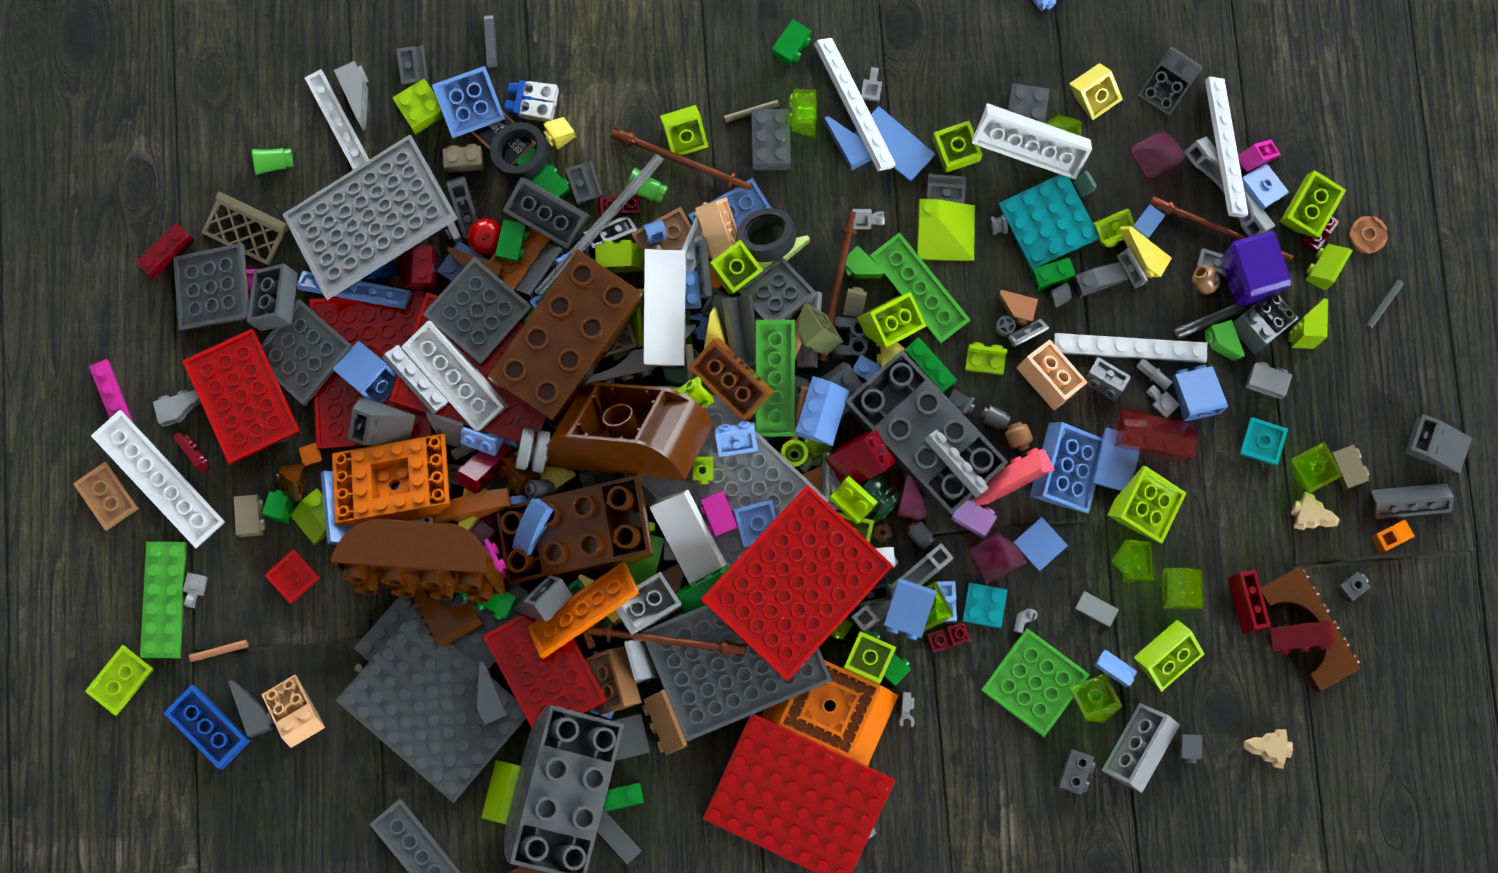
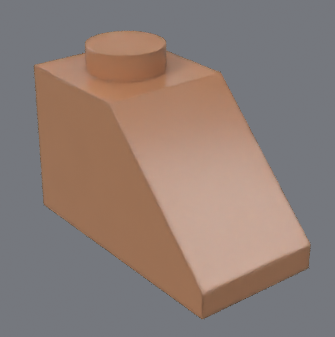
M1001 290L998 298L1009 316L1016 321V324L1021 326L1031 324L1038 299Z

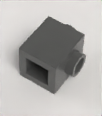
M1356 572L1336 589L1350 603L1371 586L1368 584L1369 580L1364 574Z
M1179 735V759H1184V763H1196V760L1202 759V735Z

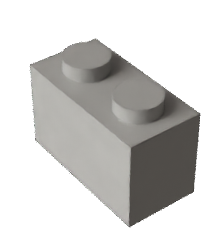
M1264 362L1255 363L1251 367L1245 388L1282 400L1287 394L1292 374H1289L1287 370L1282 368H1271L1269 364Z

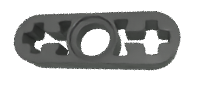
M484 15L487 67L494 68L498 66L494 15Z

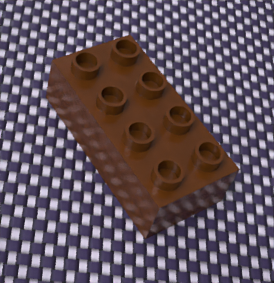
M577 249L488 375L491 383L556 426L574 397L586 384L642 304V292Z

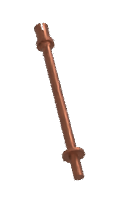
M614 127L611 132V139L625 143L627 147L635 145L728 182V188H731L732 185L748 191L751 188L752 184L736 178L737 173L735 172L732 175L725 174L636 138L633 132L628 133L617 127Z
M1153 196L1150 205L1164 212L1166 216L1174 214L1237 241L1248 238V236L1179 209L1172 201L1167 202L1156 196ZM1281 250L1284 260L1291 262L1294 255Z
M854 211L848 212L846 227L840 229L844 233L828 311V318L832 324H834L851 235L857 234V231L853 230L856 216ZM820 352L818 353V360L829 361V354L825 356Z
M612 624L608 625V629L589 627L588 632L590 635L606 636L607 642H610L611 638L614 637L714 650L722 653V656L730 654L744 657L746 644L729 643L728 640H724L721 643L644 633L631 635L628 631L613 630Z

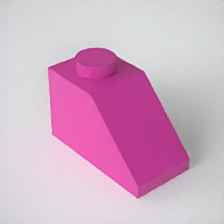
M1267 140L1252 145L1238 155V159L1240 160L1241 167L1246 172H1249L1278 158L1281 154L1273 141Z

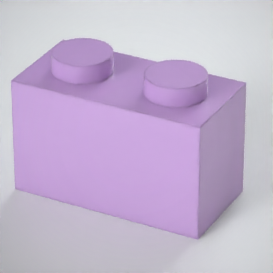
M970 497L954 512L951 520L984 539L997 516L988 507L976 506L974 499Z

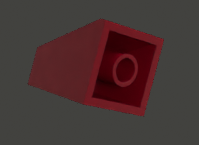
M415 245L400 255V289L411 290V292L437 293L438 255L432 245Z
M876 429L848 438L825 457V460L841 484L848 476L857 484L862 483L884 472L896 462Z

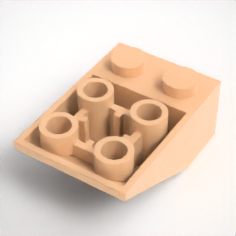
M296 674L261 694L281 738L290 748L325 728Z

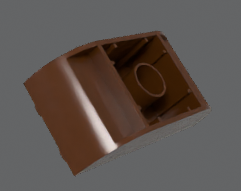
M601 382L590 383L579 390L549 440L546 454L547 462H545L546 467L564 468L566 470L595 471L602 474L616 473L638 475L640 477L667 478L673 481L685 480L714 424L707 412L696 401L683 393L669 388Z
M638 475L537 498L554 510L544 526H547L531 555L527 554L524 550L512 549L517 528L531 500L512 504L511 507L496 512L503 560L508 568L505 570L507 585L534 584L549 575L561 579L613 568L622 562L626 565L639 562L654 555L641 477Z
M389 519L368 520L350 529L340 539L331 558V563L342 573V579L351 582L354 585L353 590L361 594L374 595L377 594L378 587L392 588L391 593L400 597H414L415 590L430 591L429 596L432 598L451 600L453 599V593L456 592L468 593L467 598L469 600L480 603L491 602L492 595H505L504 578L494 559L473 533L456 524Z

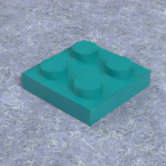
M1251 417L1239 454L1277 466L1288 428Z
M969 583L962 621L1001 628L1007 589Z

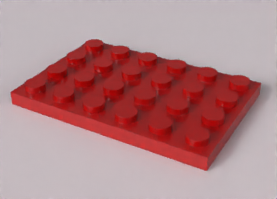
M253 328L183 360V364L228 464L231 465L301 432Z
M522 614L483 635V638L531 728L540 712L548 705L585 714L607 702L575 640H570L543 659L539 656L528 628L538 619Z

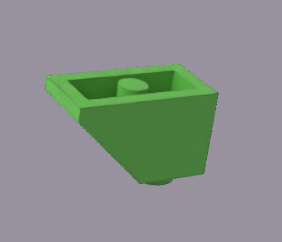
M858 245L847 255L844 270L847 276L851 275L854 279H881L884 276L885 271Z
M1232 320L1212 325L1205 330V339L1212 350L1232 361H1237L1245 356Z

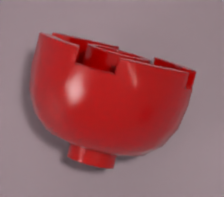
M492 219L477 220L468 229V245L478 255H493L496 253L502 227Z

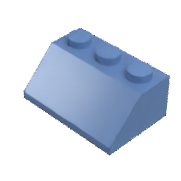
M813 376L795 435L833 446L849 390L831 381Z

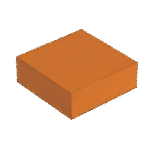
M316 443L299 448L305 467L323 462L321 451L317 449Z

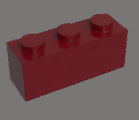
M176 222L135 262L154 280L173 262V257L179 256L195 240Z
M503 444L495 456L482 451L474 454L465 465L459 468L457 472L458 485L474 494L479 493L499 474L502 458L511 457L512 448Z
M1256 570L1240 572L1228 577L1242 634L1258 632L1271 627Z
M1332 621L1270 628L1273 652L1279 651V655L1291 654L1293 649H1298L1299 652L1311 651L1310 647L1317 646L1318 650L1330 649V645L1335 644Z

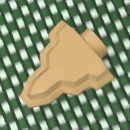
M1304 492L1301 501L1296 500L1291 510V515L1295 516V529L1304 530L1306 527L1314 529L1319 525L1323 527L1338 526L1339 518L1332 511L1324 509L1323 504L1315 500V495Z
M1276 729L1274 733H1266L1262 738L1253 737L1245 740L1243 748L1252 754L1260 755L1264 761L1271 762L1273 767L1283 769L1286 758H1291L1293 743L1287 741V730Z

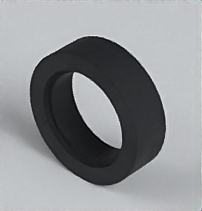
M518 122L505 126L494 136L490 146V155L501 175L507 179L519 181L521 177L533 178L544 169L549 159V146L542 132L536 126ZM526 137L536 142V153L528 163L512 166L503 161L504 149L512 140Z
M766 208L749 214L741 221L737 229L738 241L741 240L757 262H771L782 258L791 251L796 242V232L792 219L786 212L779 209ZM775 225L784 229L783 235L773 243L756 245L749 241L752 233L761 227Z

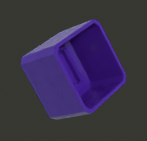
M1274 231L1234 241L1221 258L1222 269L1229 282V290L1233 294L1235 303L1241 307L1281 296L1291 285V279Z

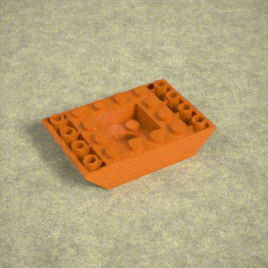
M445 434L332 453L336 525L355 527L372 519L405 521L437 516L450 505ZM399 482V488L392 490L391 486L394 483Z
M824 660L832 679L831 682L763 710L762 717L868 766L899 695ZM831 700L835 703L834 711L828 712L825 710L824 704L826 701Z

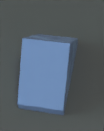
M1149 205L1133 228L1148 239L1165 215L1152 205Z

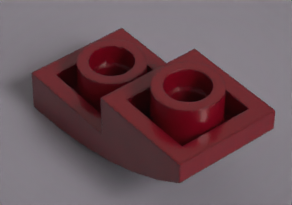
M634 194L613 217L639 214L638 195ZM618 197L598 198L600 217Z
M1331 216L1319 238L1305 235L1300 243L1316 253L1339 221Z
M965 622L925 635L931 654L971 641Z

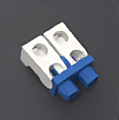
M519 80V83H509L508 94L516 96V100H506L504 109L506 112L513 113L516 118L543 121L545 123L552 121L559 93L558 87L554 84L525 82L524 80Z

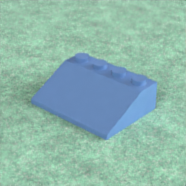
M1063 422L1049 423L1042 449H1045L1054 471L1034 480L1030 496L1044 502L1089 513L1096 484H1092L1102 438Z

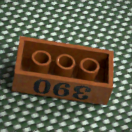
M720 338L713 339L688 367L742 421L749 420L775 392Z

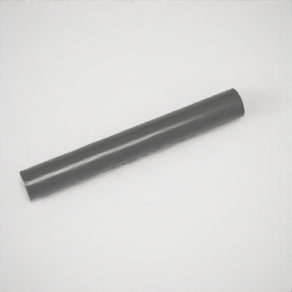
M1401 280L1396 281L1366 324L1368 328L1372 329L1404 285Z

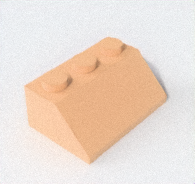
M727 197L696 207L695 216L702 227V238L707 239L708 256L713 261L738 242L736 224Z
M1048 340L1027 356L1017 367L1019 372L1054 411L1088 383L1051 340Z

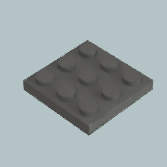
M783 257L775 260L761 273L737 290L740 296H752L754 311L762 320H789L803 308V304L806 302L809 304L818 297L812 287Z

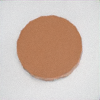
M1363 216L1357 219L1351 226L1349 238L1355 249L1362 253L1370 254L1383 248L1387 242L1388 231L1383 221L1377 217Z

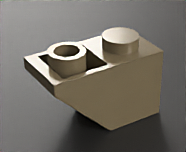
M848 288L843 317L857 318L863 315L867 292H864L862 288Z

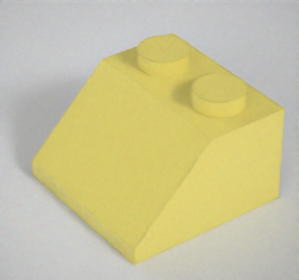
M1100 63L1069 83L1076 100L1092 120L1123 100L1112 71Z

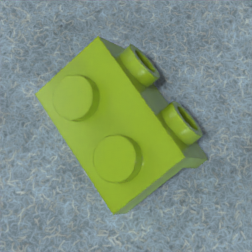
M1129 209L1093 223L1099 236L1100 244L1108 248L1118 245L1119 241L1124 240L1119 230L1121 226L1133 227L1135 225Z

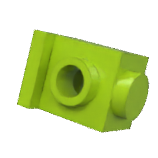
M697 456L693 463V480L697 481V484L709 485V481H714V457ZM701 467L706 468L705 474H700L699 469Z

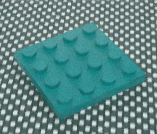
M1060 174L998 204L1002 214L1006 215L1007 224L1031 271L1099 240L1094 225L1068 176Z

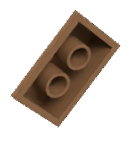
M625 646L608 649L585 658L607 699V702L597 707L599 715L642 703Z
M665 689L644 699L645 704L642 707L645 715H650L652 723H649L653 734H658L660 741H657L660 752L665 751V754L668 755L687 747V742Z

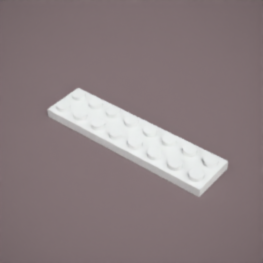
M121 410L91 435L195 548H198L225 523L220 515Z

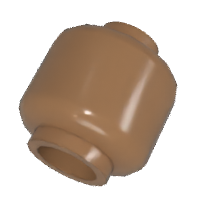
M1201 266L1195 270L1192 282L1200 293L1210 294L1219 287L1220 277L1212 267Z
M1020 421L1008 426L1005 436L1010 448H1018L1019 451L1029 448V443L1033 441V437L1028 425L1022 424Z

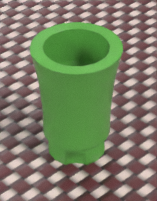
M252 149L256 175L294 166L291 149Z
M636 167L634 168L625 188H627V186L630 185V183H632L631 181H633V179L636 178V176L640 173V170H638ZM649 176L635 194L661 203L668 186Z

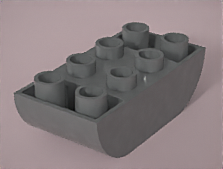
M903 350L896 354L845 401L851 415L865 433L876 429L896 461L894 464L928 500L948 515H952L973 494L924 440L929 434L935 430L942 433L948 443L958 450L960 456L972 466L973 471L983 478L985 483L1008 463Z
M552 705L546 706L540 712L527 740L506 821L504 853L508 863L548 873H587L624 724Z

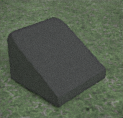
M1064 283L1049 294V298L1055 307H1059L1071 300L1072 296L1068 283Z

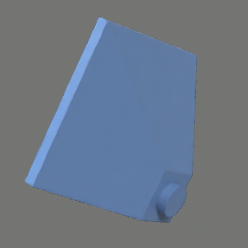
M485 66L432 85L452 138L505 120Z

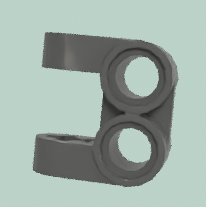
M835 317L833 326L836 330L850 331L849 346L838 345L830 352V356L847 359H859L860 355L865 357L868 353L869 337L864 332H855V328L861 326L858 319ZM860 344L864 349L861 352H856L853 347Z

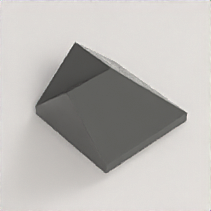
M427 412L426 416L437 435L445 434L446 444L459 448L461 445V429L463 427L467 428L464 423Z

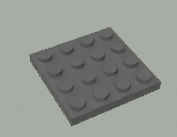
M238 243L173 257L179 331L184 332L247 319L249 297L244 244Z
M473 257L423 315L482 365L532 309V306Z
M300 299L294 304L292 325L274 328L261 344L278 383L304 406L309 403L333 374V368L353 347Z

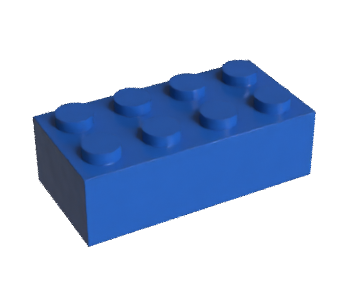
M191 685L163 713L219 769H224L251 741L194 685Z

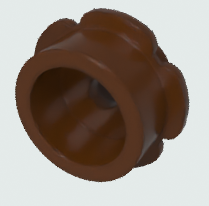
M879 523L875 526L873 531L875 539L879 542H886L887 539L891 538L892 532L888 524Z

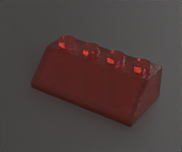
M1121 409L1115 447L1187 462L1196 459L1198 436L1195 424Z

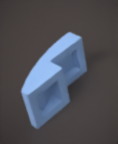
M955 581L936 582L937 624L957 623Z

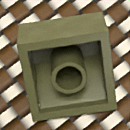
M807 302L803 304L797 330L801 336L800 341L804 346H810L816 353L820 352L827 356L843 340L825 313Z

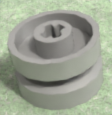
M523 427L515 468L526 470L529 459H533L532 471L543 473L544 464L547 462L546 454L550 432L540 430L537 440L533 441L534 430Z

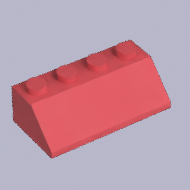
M1035 448L1027 452L1028 456L1022 459L1019 456L1011 460L1010 465L1004 466L986 483L989 488L977 498L974 496L976 506L989 504L1054 471L1045 449L1038 450Z

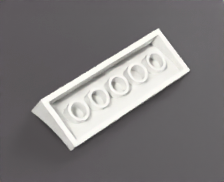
M988 103L972 138V144L1073 179L1077 178L1092 151L1090 139Z
M645 249L644 365L685 366V250Z
M427 321L402 346V349L476 432H480L509 407L507 402L454 342L431 321Z
M689 490L660 498L649 507L689 584L727 565Z

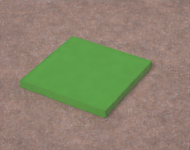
M1026 628L981 691L1044 738L1090 674Z

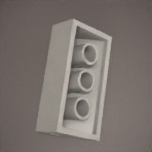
M1139 703L1102 771L1142 793L1180 724L1169 715Z

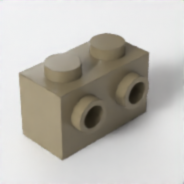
M469 144L466 147L452 145L443 149V162L446 173L484 171L481 146L476 144Z

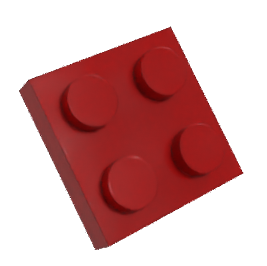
M294 549L264 575L290 604L294 603L320 579L317 573Z

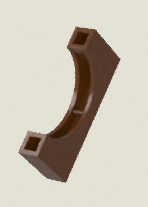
M1299 566L1261 588L1266 607L1274 604H1289L1303 610L1314 622L1332 621L1335 644L1330 645V649L1322 650L1317 666L1306 675L1317 693L1361 668L1358 657L1352 654L1348 648L1350 647L1348 640L1342 637L1338 631L1340 630L1339 625L1329 616L1328 613L1330 611L1327 605L1320 601L1318 590L1315 586H1311L1308 580V573Z
M415 590V599L412 602L417 611L421 610L423 614L421 620L431 630L429 633L430 638L441 647L483 624L476 609L470 602L462 606H445L432 600L426 590Z

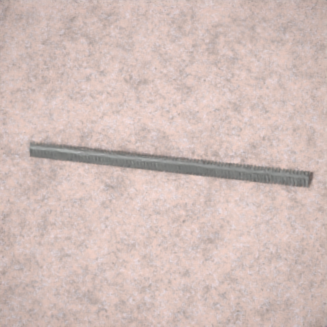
M657 154L653 156L654 158L631 181L632 183L625 188L626 190L616 198L617 200L610 205L611 207L601 215L602 217L595 222L596 224L586 232L585 236L571 249L570 253L563 258L564 260L557 265L558 267L536 289V294L542 298L545 296L577 249L583 252L591 244L592 240L598 236V233L606 227L613 216L621 210L622 206L628 202L637 189L643 185L646 179L663 162L662 160L664 159Z

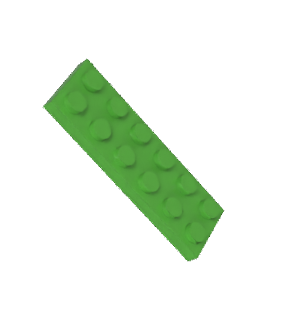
M900 232L870 255V258L885 271V277L900 295L911 292L927 329L940 344L970 322L969 317Z
M756 320V374L775 391L756 411V432L761 436H795V320Z
M146 542L140 658L181 659L186 542Z

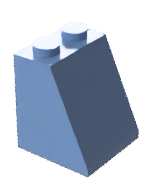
M360 341L333 368L360 395L381 404L392 394L398 376L383 360Z
M1201 365L1189 372L1188 369L1179 370L1172 378L1184 422L1221 414L1228 407L1213 366Z
M899 578L884 623V627H887L886 631L898 634V631L905 633L906 638L915 641L917 638L921 639L937 591Z

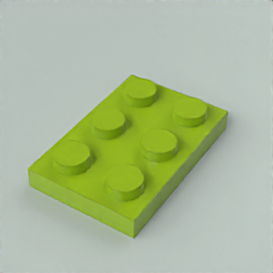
M122 645L85 692L117 716L154 669L125 645Z

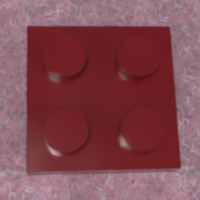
M180 432L173 436L196 468L203 473L210 469L207 465L209 460L203 453L196 450L198 445L188 435L184 436Z

